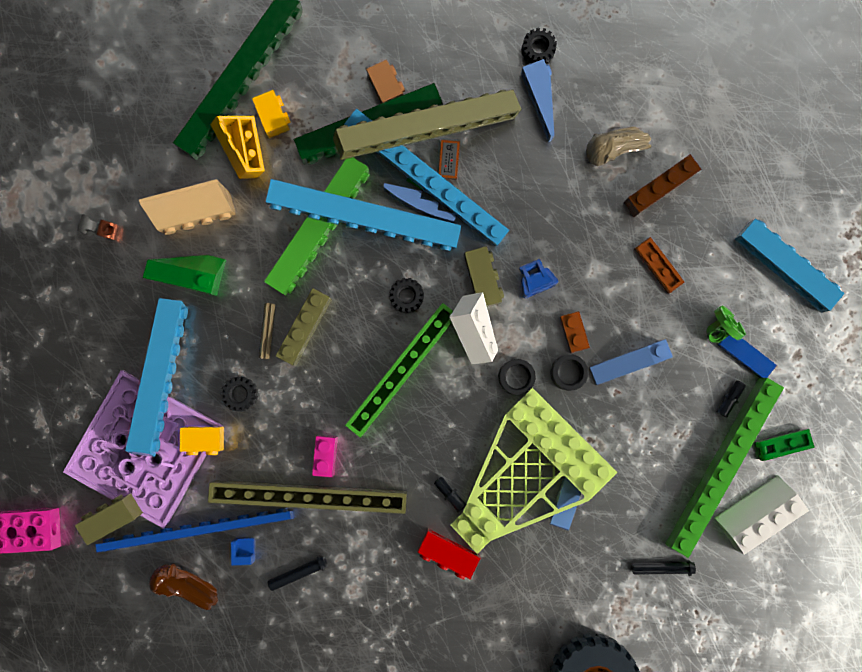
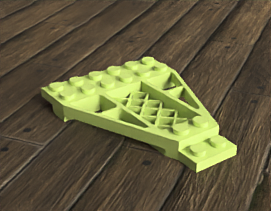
M532 388L505 414L464 511L451 526L478 554L491 540L589 501L618 472ZM508 420L528 438V442L512 458H508L497 446ZM532 444H534L538 449H528V448H529ZM496 449L505 458L506 464L483 487H480L479 485ZM528 451H539V463H527ZM525 452V463H514ZM541 452L552 463H541ZM514 465H525V477H514ZM527 465H539V477H527ZM541 465H553V477H541ZM511 466V476H501ZM555 466L561 471L556 477ZM562 476H565L584 495V498L558 509L546 497L545 493ZM500 478L511 479V490H500ZM514 479H525V491L514 490ZM527 479H539V491H527ZM541 479H553L541 490ZM497 480V490H487ZM486 492H497V504H486ZM500 492L511 493V504H500ZM483 493H484V503H483V502L481 501V499L479 498ZM514 493H525V505L514 504ZM527 493H538L527 504ZM539 498H543L554 509L552 512L520 525L515 524ZM487 506H497V516ZM500 506L511 507V518H500ZM514 507H524L514 517ZM500 520L510 522L505 526Z

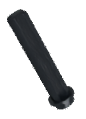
M317 556V559L268 580V587L271 591H274L319 570L324 571L328 567L327 560L324 556Z
M690 560L676 563H633L631 567L634 575L688 574V576H692V574L696 573L695 563Z

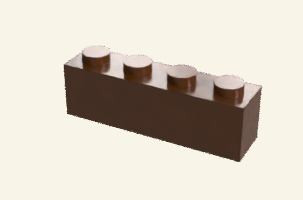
M690 154L629 196L623 203L633 217H636L702 169Z

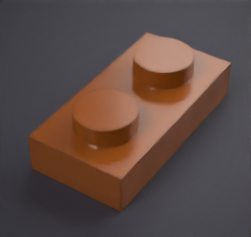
M580 312L561 316L560 320L570 353L590 348Z

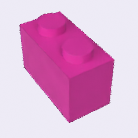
M316 436L312 476H334L338 437Z

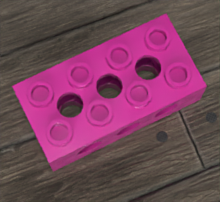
M60 507L0 511V554L50 551L61 546Z

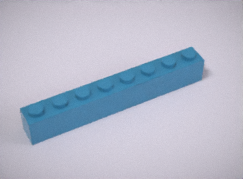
M158 299L125 450L131 454L155 457L156 452L160 449L159 436L160 432L164 429V413L168 410L167 397L168 393L170 394L172 391L171 378L172 374L174 375L176 372L175 359L180 353L179 340L180 337H183V321L188 315V309L182 301Z

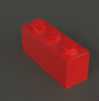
M429 528L418 548V553L422 559L428 562L433 560L438 563L437 566L447 571L449 568L455 572L454 574L464 580L465 578L471 579L481 559L480 554Z

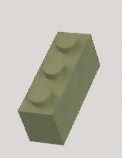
M486 246L464 252L474 294L483 292L487 307L501 304L504 294L502 288H498L496 280H499L497 269L492 267L491 262H494L492 251H488Z
M131 493L124 497L121 494L111 500L112 504L107 505V503H104L96 508L97 512L92 514L90 511L80 517L82 521L77 523L75 527L86 545L130 523L143 513Z

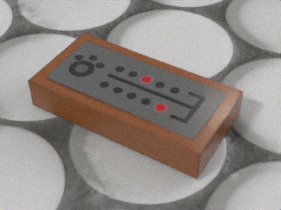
M441 140L439 174L445 179L457 180L460 141Z

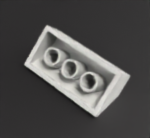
M777 475L714 519L735 550L745 555L809 510L799 495Z

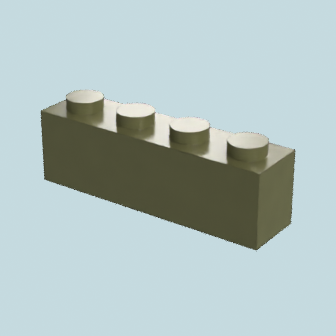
M312 288L276 357L291 365H297L332 301L329 296Z

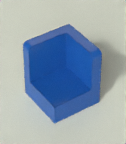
M235 538L231 541V566L251 565L255 562L254 538Z

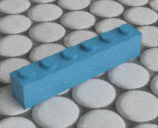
M755 218L748 222L736 236L735 240L821 313L831 311L845 294L840 290V286L829 281L821 270L815 269L810 265L811 262L807 258L797 254L794 247L785 244L777 233L771 232L766 228L767 225L763 221Z

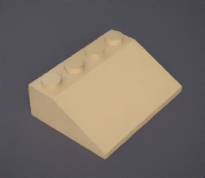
M217 179L139 199L142 208L155 228L165 235L174 234L179 229L190 230L194 228V225L198 224L209 225L213 223V220L217 219L228 220L232 215H236L231 193Z

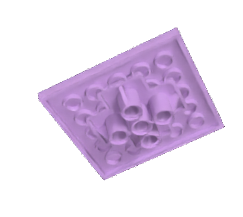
M121 370L63 473L111 500L121 494L124 497L131 493L143 512L140 516L164 529L167 527L206 457V451L198 452V455H186V452H180V428L223 427V425L168 395V410L164 413L163 417L164 429L160 432L159 436L160 449L156 452L160 456V463L157 464L152 456L136 455L125 451L141 380ZM122 435L126 437L125 445L122 444ZM129 462L134 465L133 471L129 470Z

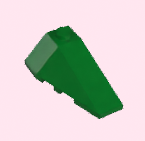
M210 255L148 259L143 278L217 296L226 259Z

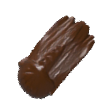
M175 564L158 567L150 577V590L157 595H166L167 597L175 595L204 610H211V606H215L218 602L217 589L211 583L186 570H182Z

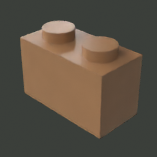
M387 59L366 69L367 76L381 104L402 96L403 92H405L402 82H398L395 77L397 72L393 64L389 65Z

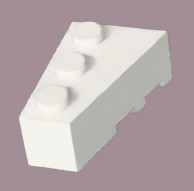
M481 292L464 295L450 316L452 324L471 364L492 362L498 347L484 294Z

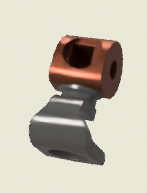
M82 214L77 231L86 234L88 230H91L100 237L114 240L118 225L105 220H100L98 223Z

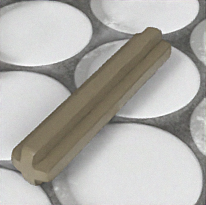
M273 303L264 304L259 349L260 359L270 358L275 304Z

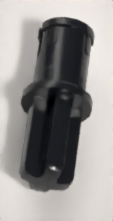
M736 380L728 394L724 395L725 399L716 412L728 418L735 404L739 403L738 399L746 385Z
M442 476L434 482V485L445 496L444 499L448 500L457 512H460L466 506V503L456 493L457 490L453 489Z

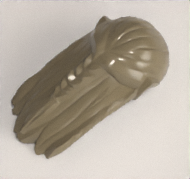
M627 127L608 133L594 134L587 144L586 155L591 164L601 166L608 161H614L621 154L651 148V144H649L651 137L648 133H644L637 127Z

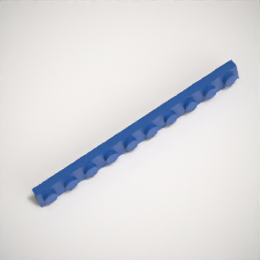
M287 508L276 509L275 514H268V511L256 513L257 517L249 518V514L237 516L238 520L230 521V518L218 519L217 524H211V521L200 522L199 527L192 528V524L180 526V530L173 531V528L160 529L161 533L159 534L148 531L142 532L141 537L134 538V534L124 535L122 540L115 541V537L103 539V543L96 544V552L294 519L293 511H288Z

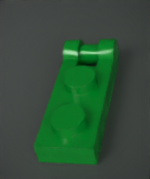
M803 429L755 442L756 448H759L760 461L815 448L810 429ZM771 445L773 452H768L767 446Z

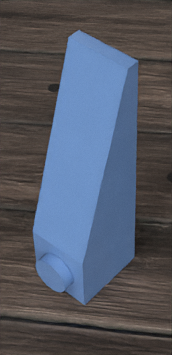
M544 59L522 67L521 76L547 140L550 142L554 137L552 72L550 66L546 65Z
M666 339L589 368L596 385L665 361L673 356Z

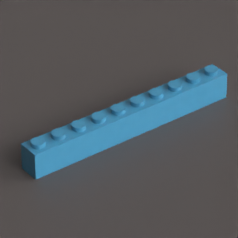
M355 109L344 125L349 127L361 121L371 122L372 120L358 109ZM403 145L376 152L449 211L456 214L459 219L492 245L497 246L509 232L508 228Z
M273 179L270 180L266 204L270 205L269 208L281 211V208L289 210L290 214L298 216L304 213L308 214V218L319 220L321 217L327 219L328 223L336 225L342 222L346 223L348 228L357 229L362 227L365 228L366 232L373 234L379 231L383 232L384 236L390 238L400 236L406 242L414 243V240L421 241L423 246L432 247L434 244L440 246L439 249L444 251H451V249L457 248L461 225Z

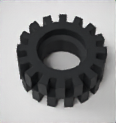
M536 28V31L532 29L530 33L526 34L521 50L522 56L525 55L524 59L526 61L529 60V64L542 59L549 63L553 58L557 48V41H555L554 35L551 36L552 32L550 30L546 33L545 28L540 31V28ZM536 41H541L546 45V50L543 53H536L532 49V44Z
M402 278L391 286L389 298L395 309L399 312L409 313L415 312V310L420 308L423 303L424 292L422 286L416 280ZM406 288L414 292V299L409 303H404L399 298L400 292Z
M245 377L230 378L231 380H227L225 386L221 388L223 389V392H221L223 398L221 400L225 403V406L229 407V410L238 412L252 408L251 406L255 405V400L258 399V389H256L255 383H252V380ZM239 386L243 387L247 392L246 398L241 402L233 398V391Z

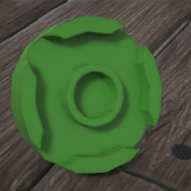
M723 305L715 309L714 313L718 320L706 329L709 340L717 343L729 335L736 340H741L746 335L742 324L740 322L737 323L733 318L735 315ZM714 331H721L718 335H711Z

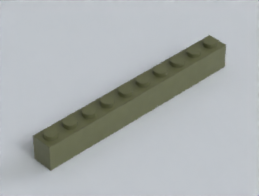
M500 90L491 95L486 93L477 98L468 97L460 102L451 101L442 106L433 105L424 110L415 109L406 114L397 113L389 118L379 117L371 122L361 121L349 127L343 125L336 129L333 141L340 159L344 160L515 119L522 109L514 90Z
M215 480L209 483L208 503L405 514L407 491Z

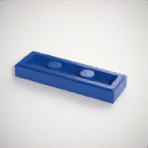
M729 335L718 344V346L759 378H768L777 366L743 338L736 340Z

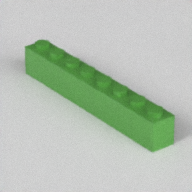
M354 157L345 159L324 192L355 199L359 193V186L361 183L365 184L370 176L368 166ZM307 216L264 282L285 296L288 293L291 294L297 286L295 284L299 277L302 278L307 271L306 266L309 262L314 261L318 254L316 251L320 246H324L328 239V233L330 230L333 231L337 225L328 223L325 218L320 217L319 220H314Z
M444 303L440 305L347 422L346 427L360 438L365 434L452 324L450 316L453 310Z

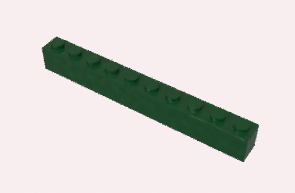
M273 0L173 142L175 146L195 160L204 155L206 146L216 137L210 124L217 116H228L231 111L237 108L240 98L247 94L249 85L258 78L261 68L268 64L271 54L280 47L283 37L290 33L295 20H299L303 9L300 1Z

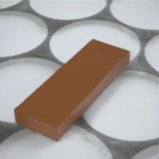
M651 237L634 248L668 294L684 283V280Z

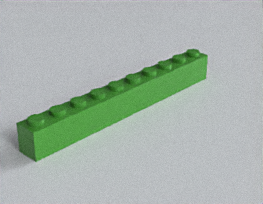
M758 378L665 543L667 546L687 558L690 557L782 393L783 386L769 378Z

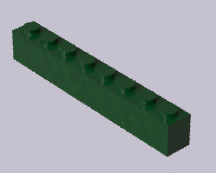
M432 83L364 110L362 113L374 121L379 117L389 118L397 113L406 114L415 109H428L433 105L442 106L443 102L435 83ZM349 117L293 139L304 165L307 163L308 165L318 162V159L332 157L338 152L333 136L336 129L343 126Z

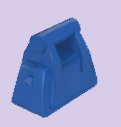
M540 259L519 267L523 275L521 287L525 299L555 287L558 283V279L548 268H544ZM535 268L538 269L537 272L529 275L528 271Z

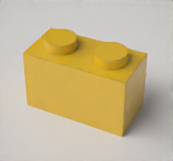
M274 90L252 98L269 138L290 130L288 124L291 121L287 112L283 113L281 107L284 104L280 95L276 96Z
M224 427L180 428V452H186V455H198V452L206 451V455H218V451L224 450Z

